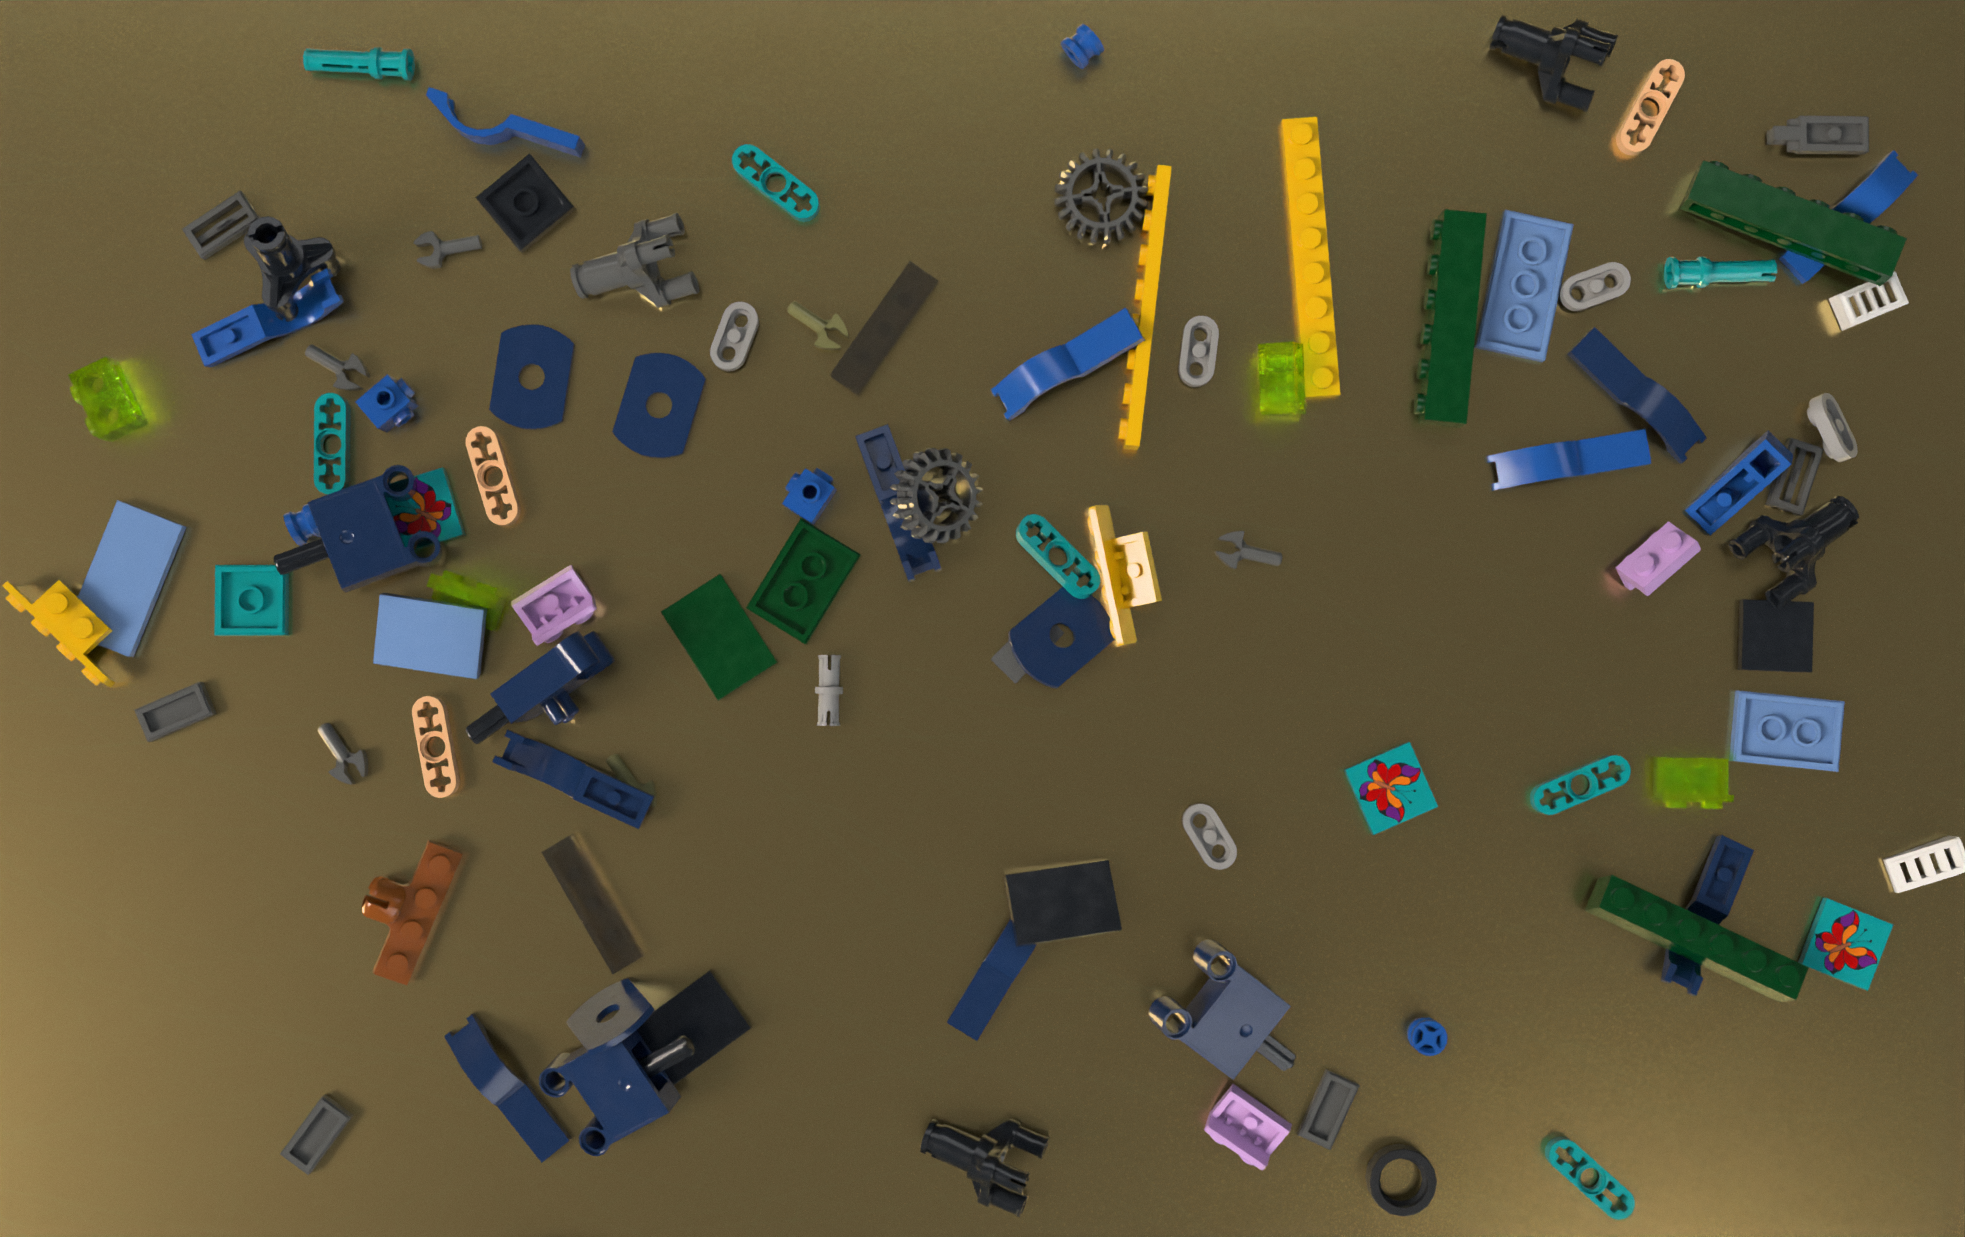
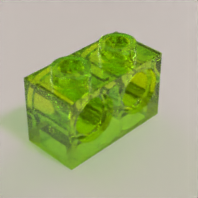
M1294 341L1258 344L1261 415L1286 416L1306 414L1303 344Z
M105 356L68 374L72 383L70 392L74 400L83 406L88 416L85 418V424L94 437L112 442L149 424L119 361ZM102 377L103 387L98 393H94L93 383L97 378ZM116 408L118 419L114 424L110 425L108 423V414Z

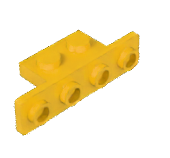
M1109 506L1089 507L1088 526L1090 532L1095 537L1097 546L1095 559L1098 568L1102 570L1104 580L1102 593L1111 613L1110 631L1113 638L1116 639L1118 646L1136 643L1137 638L1130 608L1162 601L1148 532L1116 538Z
M58 580L34 603L9 581L2 585L10 593L5 597L6 600L19 612L22 613L26 609L35 618L30 623L45 637L52 634L60 642L56 648L71 662L77 658L85 666L81 672L93 684L98 686L102 682L111 688L116 683L88 656L113 630L62 581Z

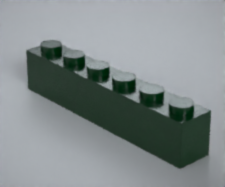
M1702 161L1693 175L1680 209L1878 286L1883 285L1892 277L1907 238L1897 235L1898 232L1891 227L1871 225L1864 222V219L1857 214L1849 212L1840 213L1832 210L1823 201L1815 199L1806 200L1798 197L1789 188L1781 186L1772 187L1762 183V179L1755 175H1741L1729 170L1727 165L1718 161Z
M1444 209L1438 216V219H1433L1430 239L1435 240L1434 254L1429 255L1427 264V275H1432L1431 289L1427 288L1424 296V309L1429 310L1428 323H1423L1420 343L1425 345L1424 358L1419 359L1417 367V379H1422L1421 393H1416L1414 400V414H1419L1418 424L1460 428L1467 424L1487 213Z
M1614 875L1598 878L1585 911L1778 1002L1797 1000L1809 967Z

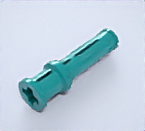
M374 47L370 52L306 48L303 54V64L306 71L368 73L375 79H382L384 76H399L408 81L413 79L415 71L414 54L412 49L404 48L402 52L384 51L382 47Z
M1699 256L1696 260H1678L1676 257H1669L1664 267V280L1668 289H1675L1677 285H1696L1697 288H1705L1710 283L1774 282L1776 276L1771 275V273H1777V263L1774 259L1710 261L1705 256Z

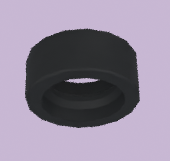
M1399 1143L1385 1146L1373 1155L1367 1165L1365 1175L1367 1189L1378 1206L1389 1214L1402 1217L1415 1215L1428 1207L1435 1196L1437 1186L1435 1169L1423 1153L1412 1146ZM1393 1160H1410L1416 1164L1421 1172V1187L1417 1194L1408 1200H1393L1381 1188V1172Z

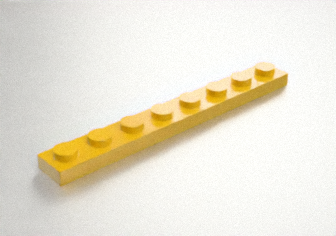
M1317 117L1282 119L1281 135L1303 398L1338 397L1341 393Z
M1157 165L1155 175H1148L1147 181L1148 192L1146 196H1152L1151 210H1144L1142 230L1148 231L1147 244L1140 245L1138 265L1144 266L1143 279H1136L1134 300H1140L1139 314H1132L1145 341L1136 345L1135 349L1131 348L1128 350L1126 369L1132 370L1131 383L1124 384L1122 404L1128 405L1127 418L1120 419L1118 439H1125L1124 449L1138 450L1140 447L1172 166Z

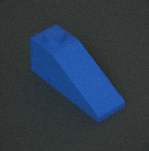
M1768 430L1706 488L1685 511L1711 536L1792 464L1793 454Z

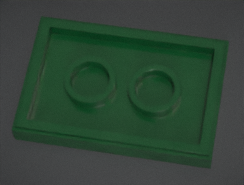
M800 518L746 609L807 645L860 559L861 554Z
M718 574L661 611L718 701L778 663L722 574Z

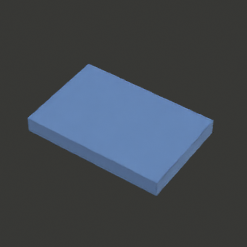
M382 593L379 596L373 663L478 679L481 673L487 608Z
M1735 691L1729 761L1839 772L1845 701Z

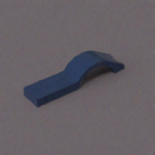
M1595 327L1567 353L1618 404L1630 408L1644 418L1662 437L1666 445V451L1680 464L1687 459L1685 453L1696 442L1701 444L1707 439L1681 402L1663 386L1646 377Z
M887 424L855 436L908 581H914L915 575L934 569L935 572L941 571L942 568L933 544L925 543L922 538H913L911 530L900 528L904 518L897 519L893 516L899 509V506L892 505L889 502L891 499L897 498V491H893L890 486L900 482L894 473L899 470L905 471L889 425Z
M507 730L505 737L510 738V741L503 756L495 755L493 763L544 782L582 804L640 829L655 797L654 795L597 770L554 747L512 730Z
M1723 835L1717 836L1693 897L1685 909L1719 925L1729 915L1754 850ZM1666 949L1661 981L1667 984L1673 981L1686 987L1687 994L1697 996L1703 981L1701 965Z
M1011 918L947 1020L949 1025L976 1041L1036 945L1016 947Z
M473 1013L466 1018L469 1024L456 1034L450 1031L444 1037L473 1085L484 1097L500 1109L542 1163L570 1141L572 1137L529 1082L516 1075L500 1058L488 1039L486 1028Z

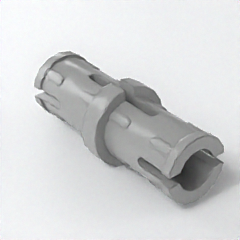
M818 655L819 687H815V694H819L817 726H827V711H830V726H840L839 694H843V687H839L841 655H831V670H828V655Z

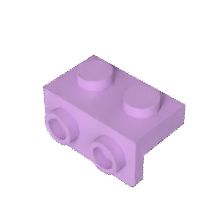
M1668 521L1632 554L1628 555L1616 567V570L1627 589L1633 590L1637 588L1646 596H1649L1695 556L1701 548L1695 539Z
M569 565L511 601L513 609L531 632L532 640L536 646L543 642L551 643L563 634L564 629L574 623L576 625L584 623L591 618L594 613L593 611L597 609L594 596L572 565Z
M1232 1084L1210 1111L1204 1130L1215 1142L1225 1145L1237 1153L1245 1163L1254 1165L1263 1171L1268 1165L1270 1155L1289 1134L1292 1124Z

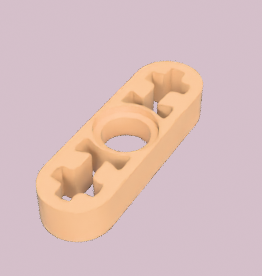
M1662 60L1649 73L1616 136L1617 146L1622 153L1630 156L1638 155L1652 142L1685 78L1684 68L1676 60ZM1669 70L1672 72L1670 78L1674 81H1670L1664 86L1662 92L1655 90L1663 80V76L1660 73ZM1650 98L1658 103L1659 113L1657 116H1647L1642 111L1641 105L1644 99ZM1641 123L1645 125L1638 135V139L1642 142H1638L1633 146L1629 143L1631 137L1627 134H1631Z
M484 426L475 427L467 434L466 448L486 514L497 525H513L521 515V506L498 434L490 428ZM483 434L484 437L492 439V443L487 444L489 456L494 457L497 455L498 460H487L479 464V459H486L484 451L480 448H475V443L480 441L479 435ZM494 466L499 467L503 473L502 481L497 486H488L484 480L486 470ZM507 488L508 494L503 493L501 496L505 504L512 505V510L507 512L508 518L504 519L503 516L495 514V510L500 508L498 497L493 496L490 498L489 493H499Z
M425 696L418 699L412 708L426 790L432 796L438 798L453 795L460 785L448 709L442 699L435 696ZM430 702L431 707L438 708V714L433 715L432 718L434 726L442 725V731H430L424 734V728H431L429 717L422 716V710L427 709V703ZM434 736L440 737L445 742V751L439 757H433L427 751V743ZM448 759L449 766H441L444 777H450L451 783L445 785V791L443 792L441 786H435L434 779H438L440 776L438 767L431 768L430 762L438 763Z

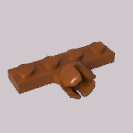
M428 840L414 875L408 883L401 884L382 876L375 877L368 887L370 895H365L362 903V913L365 917L384 923L390 928L374 966L373 974L408 985L463 854L461 851Z

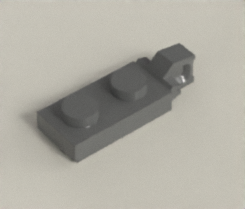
M1799 116L1796 119H1788L1787 126H1773L1771 130H1767V145H1787V152H1795V154L1864 155L1869 152V117Z

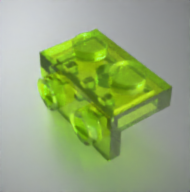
M444 570L442 575L431 573L426 586L434 589L431 600L487 608L485 628L493 631L497 629L507 598L496 595L497 587L477 581L476 587L463 583L465 576Z
M1654 757L1653 799L1665 801L1666 808H1687V801L1700 802V808L1723 809V802H1734V795L1728 794L1729 759Z

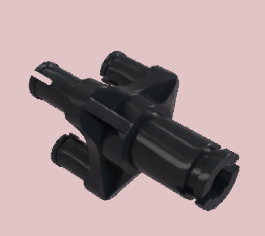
M1502 15L1492 36L1490 49L1496 50L1498 48L1501 50V53L1539 65L1538 74L1544 101L1555 105L1557 102L1587 112L1595 90H1589L1565 82L1564 74L1571 57L1575 56L1603 66L1605 57L1611 56L1618 35L1588 26L1589 22L1576 19L1574 23L1564 28L1555 26L1550 31L1517 19L1512 21L1508 19V16Z
M269 216L260 217L250 225L244 237L246 249L255 258L261 269L263 277V302L271 311L275 312L281 321L285 318L286 322H290L297 317L299 308L293 301V297L300 284L316 270L320 272L326 268L331 269L333 277L337 276L340 272L341 267L338 264L339 261L335 258V249L329 240L322 237L297 240L293 236L288 235L282 223L276 218Z
M1837 495L1803 520L1796 519L1786 523L1773 520L1766 515H1761L1750 523V528L1729 541V549L1736 558L1741 560L1747 558L1749 554L1762 545H1767L1774 552L1772 555L1774 564L1781 561L1777 568L1787 572L1784 580L1766 591L1765 595L1771 606L1781 610L1799 594L1805 595L1816 587V561L1823 557L1827 546L1849 531V528L1858 524L1856 520L1859 519V514L1855 506L1848 499Z
M1009 1118L989 1133L984 1134L981 1138L946 1123L941 1125L938 1123L939 1120L932 1119L923 1136L920 1152L923 1154L928 1152L932 1154L931 1157L966 1171L967 1178L972 1180L977 1194V1203L986 1207L996 1206L1020 1218L1028 1200V1195H1023L1027 1186L1025 1183L1029 1181L1031 1173L1003 1163L1008 1149L1013 1147L1042 1159L1047 1150L1050 1137L1021 1126L1022 1122Z

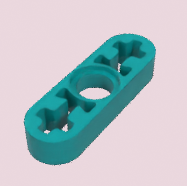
M744 144L734 151L732 155L733 167L736 173L798 221L808 222L817 216L820 203L812 189L754 145ZM754 154V161L762 170H764L766 164L770 165L761 173L759 181L755 180L759 175L752 167L747 166L745 169H742L741 157L743 155L749 158ZM773 174H780L786 179V185L780 192H771L766 187L767 179ZM793 185L798 187L793 190L798 198L801 200H805L807 197L811 198L809 200L812 207L811 210L802 209L800 212L796 211L798 209L797 203L790 197H788L786 203L782 201L790 194Z
M335 393L321 395L314 406V484L320 492L327 495L348 488L350 484L351 408L344 397ZM332 401L341 408L340 412L334 413L333 424L341 425V430L335 428L324 429V424L331 426V415L325 413V407H330ZM330 435H337L341 440V448L335 454H327L323 448L324 440ZM324 459L330 461L341 460V465L333 464L334 475L340 476V481L333 484V489H331L329 484L324 483V477L331 475V465L323 464Z
M1030 514L1021 520L1016 528V539L1019 544L1073 597L1086 599L1093 595L1100 585V575L1096 568L1044 517ZM1028 527H1038L1040 530L1037 534L1038 537L1036 535L1031 538L1027 536ZM1049 537L1052 541L1041 551L1039 547ZM1051 549H1062L1066 553L1067 562L1064 565L1054 564L1049 558V551ZM1074 562L1077 566L1067 576L1064 572H1066ZM1086 575L1090 579L1087 583L1088 586L1084 585L1080 588L1076 584L1079 580L1078 577L1081 578Z
M1606 755L1536 785L1530 794L1531 805L1539 813L1547 815L1557 814L1624 785L1631 775L1630 765L1625 758L1618 755ZM1609 762L1612 765L1620 766L1621 770L1616 773V780L1608 776L1597 780L1596 776L1591 772L1592 768H1594L1596 774L1607 771L1609 769ZM1579 774L1586 776L1589 780V789L1583 795L1575 794L1571 788L1572 779ZM1598 781L1602 784V786L1599 787V788H1598ZM1562 782L1563 791L1570 800L1566 802L1565 796H1559L1552 800L1553 806L1551 808L1546 804H1541L1540 799L1544 797L1543 791L1545 789L1548 793L1561 791L1562 788L1558 783Z
M1563 1136L1555 1137L1547 1143L1545 1148L1547 1161L1603 1212L1617 1220L1625 1219L1632 1214L1635 1200L1631 1192L1576 1143ZM1568 1146L1570 1147L1567 1153L1578 1162L1574 1168L1563 1159L1556 1162L1559 1155L1555 1151L1558 1147L1563 1149L1568 1148ZM1588 1168L1596 1169L1599 1174V1180L1593 1187H1584L1580 1180L1582 1172ZM1606 1188L1617 1197L1623 1194L1620 1200L1624 1204L1620 1209L1616 1206L1612 1207V1202L1602 1194Z

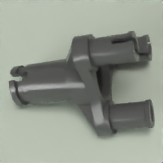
M676 212L673 215L653 221L644 219L635 222L634 231L628 242L619 245L617 252L584 261L582 265L578 263L572 265L573 267L570 269L571 279L579 297L584 299L588 298L589 294L598 295L629 286L654 303L657 308L670 305L671 300L691 294H698L699 284L694 272L691 271L687 274L664 280L660 275L657 265L659 260L675 257V249L669 248L674 246L671 237L681 236L685 233L684 224L679 214Z

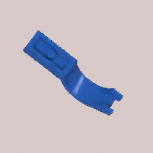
M431 87L427 90L426 96L462 136L474 143L495 145L506 142L516 136L580 158L582 156L585 144L580 136L510 114L503 123L491 129L477 130L464 126L456 115L455 101L449 99L448 93Z
M1893 150L1857 188L1834 206L1832 210L1840 213L1849 212L1857 214L1864 219V222L1870 224L1906 190L1918 174L1914 170L1909 172L1896 158L1898 154ZM1788 250L1779 258L1802 284L1807 282L1824 266V264Z
M326 268L310 276V282L299 291H296L293 301L297 304L299 313L290 322H286L285 318L281 321L265 303L253 304L191 334L204 366L214 367L271 338L294 333L311 326L327 316L344 302L342 295L336 294L330 278L333 277L331 269Z
M1124 308L1066 344L1048 349L1027 360L993 387L991 391L995 397L1000 396L1007 409L1004 415L1010 421L1025 412L1030 403L1046 391L1068 380L1086 376L1145 341L1129 310Z
M1646 429L1577 441L1544 444L1487 456L1488 463H1496L1499 482L1491 484L1492 491L1546 480L1579 477L1652 464Z

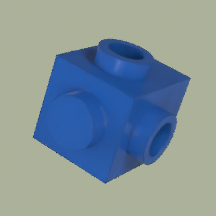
M388 374L355 401L373 424L386 433L395 425L400 427L406 424L414 416L412 411L419 406L412 398L416 394L413 388L402 377L397 380Z
M806 468L801 474L795 472L785 488L789 493L782 504L809 523L815 525L837 491L831 485L834 479L818 468L813 473Z

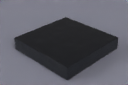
M530 153L475 197L521 253L525 252L576 210Z
M1740 600L1738 670L1812 673L1814 602L1790 601L1784 608L1779 610L1771 606L1767 600Z

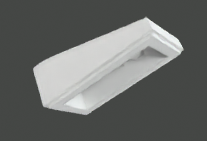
M1895 271L1892 277L1886 281L1892 289L1896 299L1895 302L1891 303L1884 285L1878 286L1870 282L1829 298L1842 331L1909 303ZM1874 287L1877 288L1880 298L1884 304V306L1879 307L1875 295L1872 291V288ZM1862 292H1865L1872 311L1868 312L1860 294ZM1853 296L1861 316H1856L1849 300L1850 297Z
M1948 835L1885 858L1883 861L1895 893H1900L1964 873L1965 849L1959 837ZM1944 849H1946L1951 865L1948 862ZM1931 853H1934L1939 869L1937 870L1934 869L1929 855ZM1919 857L1925 874L1920 875L1914 860L1915 858ZM1899 863H1906L1911 879L1905 880Z

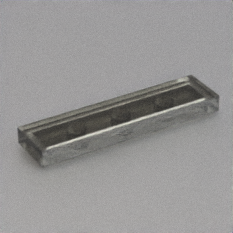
M909 261L829 376L859 397L939 284V281Z
M571 834L541 852L611 973L615 974L645 956L575 834Z

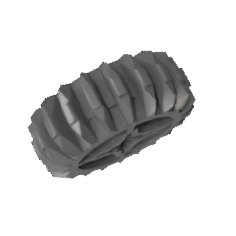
M1093 149L1092 160H1089L1084 152L1080 153L1079 161L1081 165L1070 160L1067 166L1071 173L1061 171L1059 174V178L1066 184L1060 183L1055 185V192L1064 196L1055 198L1054 204L1057 207H1066L1058 213V218L1064 220L1071 217V220L1066 225V229L1071 231L1076 226L1080 227L1077 233V238L1080 240L1084 238L1086 232L1091 233V244L1096 243L1098 235H1103L1104 243L1110 244L1111 233L1113 232L1119 241L1123 240L1124 231L1122 227L1128 232L1133 233L1136 226L1132 220L1142 222L1144 219V214L1138 209H1147L1149 204L1147 200L1140 198L1147 194L1148 187L1137 186L1145 180L1144 173L1132 175L1137 169L1138 164L1132 162L1127 167L1123 164L1126 160L1124 153L1119 155L1117 161L1113 160L1112 149L1107 150L1105 158H1100L1099 149ZM1104 171L1118 176L1126 184L1127 188H1123L1122 185L1109 183ZM1093 172V185L1088 189L1081 190V194H1072L1076 183L1083 176ZM1099 182L1101 190L1105 191V195L1109 194L1104 211L1102 203L1098 202V198L1094 199L1098 191ZM1122 199H1130V206L1127 211L1118 219L1110 221V207L1114 204L1122 203ZM1076 205H1080L1081 208L1093 209L1097 214L1099 222L1084 217L1078 211Z
M927 448L925 452H915L912 454L913 460L906 459L902 462L905 471L899 470L894 473L900 482L890 486L893 491H897V498H893L889 502L892 505L899 506V509L893 516L897 519L904 518L900 528L911 530L913 538H922L925 543H934L935 541L937 543H947L949 538L956 540L961 537L960 531L967 532L971 529L968 520L979 518L973 511L974 507L983 505L981 501L976 500V494L983 491L981 487H975L974 485L979 475L977 473H969L972 463L969 461L962 462L961 454H951V451L947 448H940L939 450ZM934 467L940 468L938 474L933 475L930 481L921 480L930 469ZM943 510L951 511L944 521L939 524L933 523L936 516H940Z

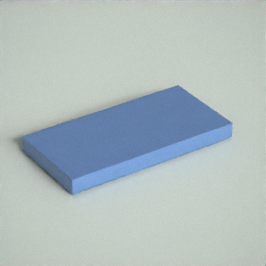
M1510 210L1502 212L1474 348L1538 362L1545 361L1574 224Z
M117 500L78 595V598L113 630L98 645L125 656L134 657L186 526Z

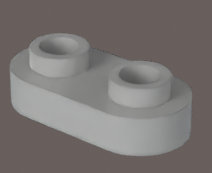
M1609 262L1573 275L1561 285L1559 293L1561 303L1571 311H1582L1618 298L1630 286V273L1622 264ZM1606 276L1613 278L1615 283L1613 288L1605 285L1604 279ZM1573 288L1581 291L1582 298L1580 300L1573 298L1571 294Z
M735 302L729 305L723 313L710 348L712 361L723 371L739 369L747 358L759 326L758 314L750 304ZM739 316H746L748 318V322L744 327H738L735 324ZM728 348L735 350V356L731 360L723 358V352Z
M1207 316L1193 317L1187 322L1183 330L1178 372L1181 380L1191 387H1201L1207 384L1215 370L1219 329L1215 321ZM1198 329L1203 330L1206 333V339L1204 341L1196 340L1194 331ZM1192 364L1200 365L1202 374L1198 376L1192 375L1189 370Z
M1823 393L1812 398L1809 402L1807 415L1810 422L1818 428L1823 438V449L1827 456L1831 459L1834 458L1837 462H1844L1856 457L1858 452L1856 440L1835 398L1829 393Z
M1203 803L1189 806L1183 813L1182 825L1202 860L1213 869L1222 870L1230 867L1237 857V847L1215 810ZM1198 814H1203L1206 818V823L1202 827H1196L1193 823L1194 817ZM1217 844L1224 847V854L1219 858L1212 855V848Z

